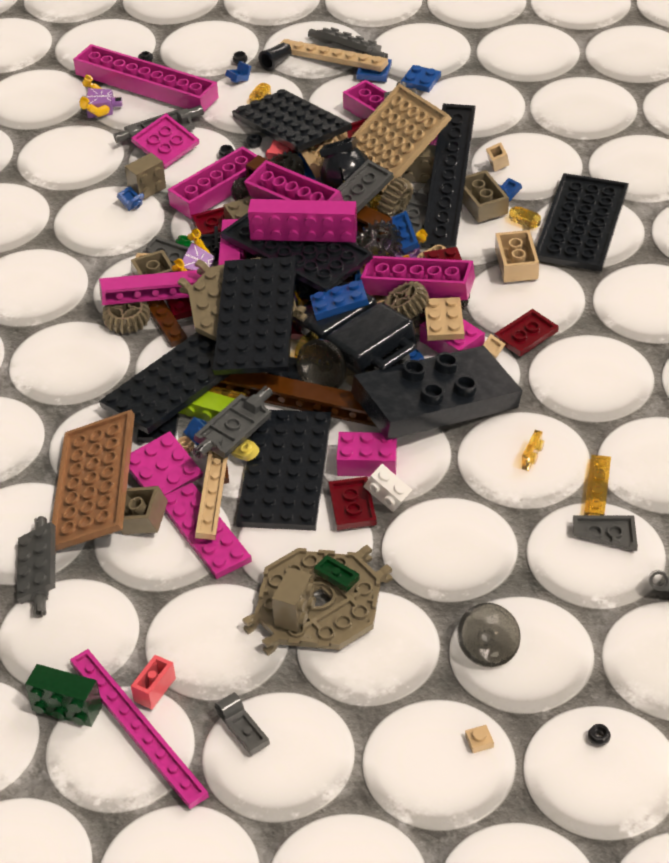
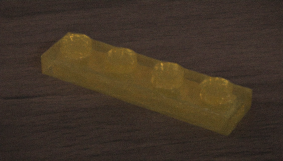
M591 454L584 515H605L611 463L610 456Z

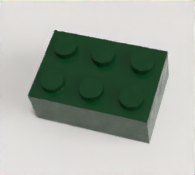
M36 664L25 683L31 708L38 714H47L59 720L65 719L80 726L92 727L103 707L97 680Z

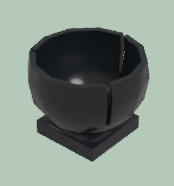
M356 136L324 145L320 149V155L324 157L320 168L321 182L337 189L344 183V180L346 181L369 159L366 154L356 147L358 143Z

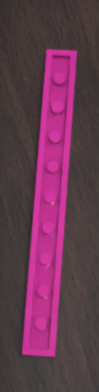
M87 649L71 658L70 663L80 676L97 680L101 701L187 807L192 809L209 798L208 791L90 650Z

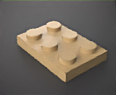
M460 297L428 299L427 307L424 308L427 341L464 339L465 333Z

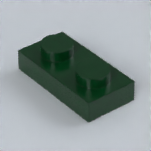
M328 555L314 567L315 574L345 592H348L360 580L359 573Z

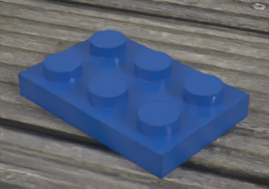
M362 280L333 287L327 292H317L314 295H310L316 321L369 305Z

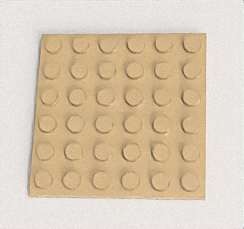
M399 83L352 137L356 136L358 141L356 147L366 154L369 160L393 173L394 178L392 180L403 175L452 118L449 114ZM387 185L381 190L382 193H384Z

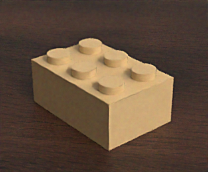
M530 230L495 233V252L503 282L538 279L539 260Z

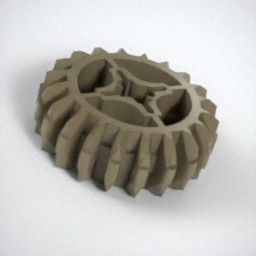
M401 177L392 180L381 195L377 211L389 217L404 212L412 199L413 184Z
M410 281L394 288L392 292H388V296L384 297L382 303L412 319L415 316L417 317L419 313L423 312L422 309L427 307L429 295L421 283Z
M147 301L112 304L103 307L102 318L106 328H109L110 331H115L116 334L119 332L122 335L127 332L129 334L133 331L137 332L138 329H143V326H146L147 322L150 321V308Z

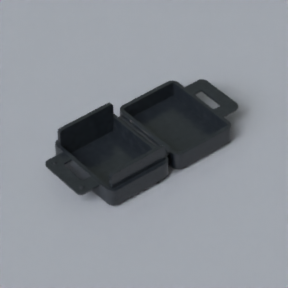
M344 281L338 286L349 284V282ZM367 293L369 305L316 321L311 301L304 304L303 306L306 307L304 313L307 314V318L302 322L293 316L292 322L295 330L322 347L328 346L334 359L355 374L365 373V368L371 364L380 370H385L417 349L416 330L412 319L385 303H377L376 299ZM398 346L402 347L386 359H382L383 356H385Z

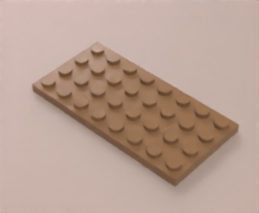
M132 410L65 432L52 523L56 526V551L123 530L135 418Z

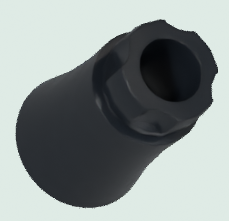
M283 42L270 49L261 51L258 56L260 65L267 71L273 70L279 63L291 55V47L288 43Z

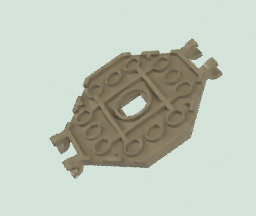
M199 259L195 266L199 267L197 274L202 276L193 285L182 277L177 283L182 286L179 291L189 295L195 331L216 341L224 264L208 267L204 261ZM294 299L293 316L304 322L307 318V314L304 313L306 307L301 305L297 307Z
M368 545L363 546L356 553L347 552V554H335V551L331 550L312 552L307 551L306 548H297L265 567L255 613L242 619L245 624L243 629L249 635L255 631L258 624H261L271 636L262 640V643L265 645L263 651L267 656L272 654L278 645L340 650L374 629L381 582L387 583L393 580L389 574L392 572V568L386 564L379 571L375 572L367 564L372 560V557L369 555L372 549ZM326 555L359 573L360 580L348 592L314 573V567ZM288 568L312 574L313 583L315 584L314 593L321 589L331 599L322 606H314L312 610L310 609L305 625H302L298 632L274 626L272 597Z

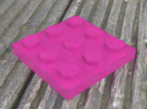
M165 113L131 138V142L144 153H152L161 159L165 169L199 144V139Z
M170 431L131 452L129 473L140 487L159 486L163 494L166 495L203 477L201 469Z

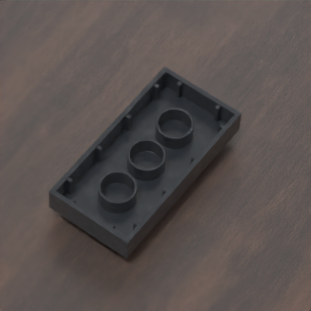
M479 346L453 353L442 352L435 357L422 360H407L404 364L391 366L385 370L378 369L356 374L353 378L351 393L386 440L518 408L523 390L485 346Z

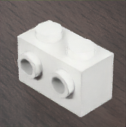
M383 464L378 467L363 486L392 512L403 503L412 491L407 484Z

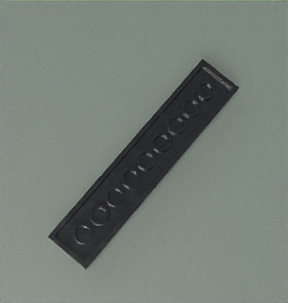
M445 103L442 105V111L449 114L452 119L440 131L437 138L424 230L428 236L426 241L422 243V247L431 248L435 245H442L446 248H453L457 245L476 105Z

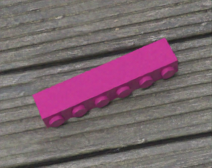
M197 270L99 278L102 305L189 298L188 294L179 291L182 286L178 285L177 281L182 277L193 285L202 275L197 274Z

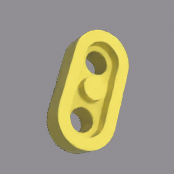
M246 439L231 454L244 461H250L258 455L259 447L253 441Z

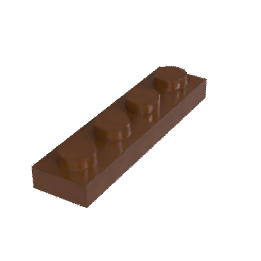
M164 300L147 301L150 315L171 348L188 338Z

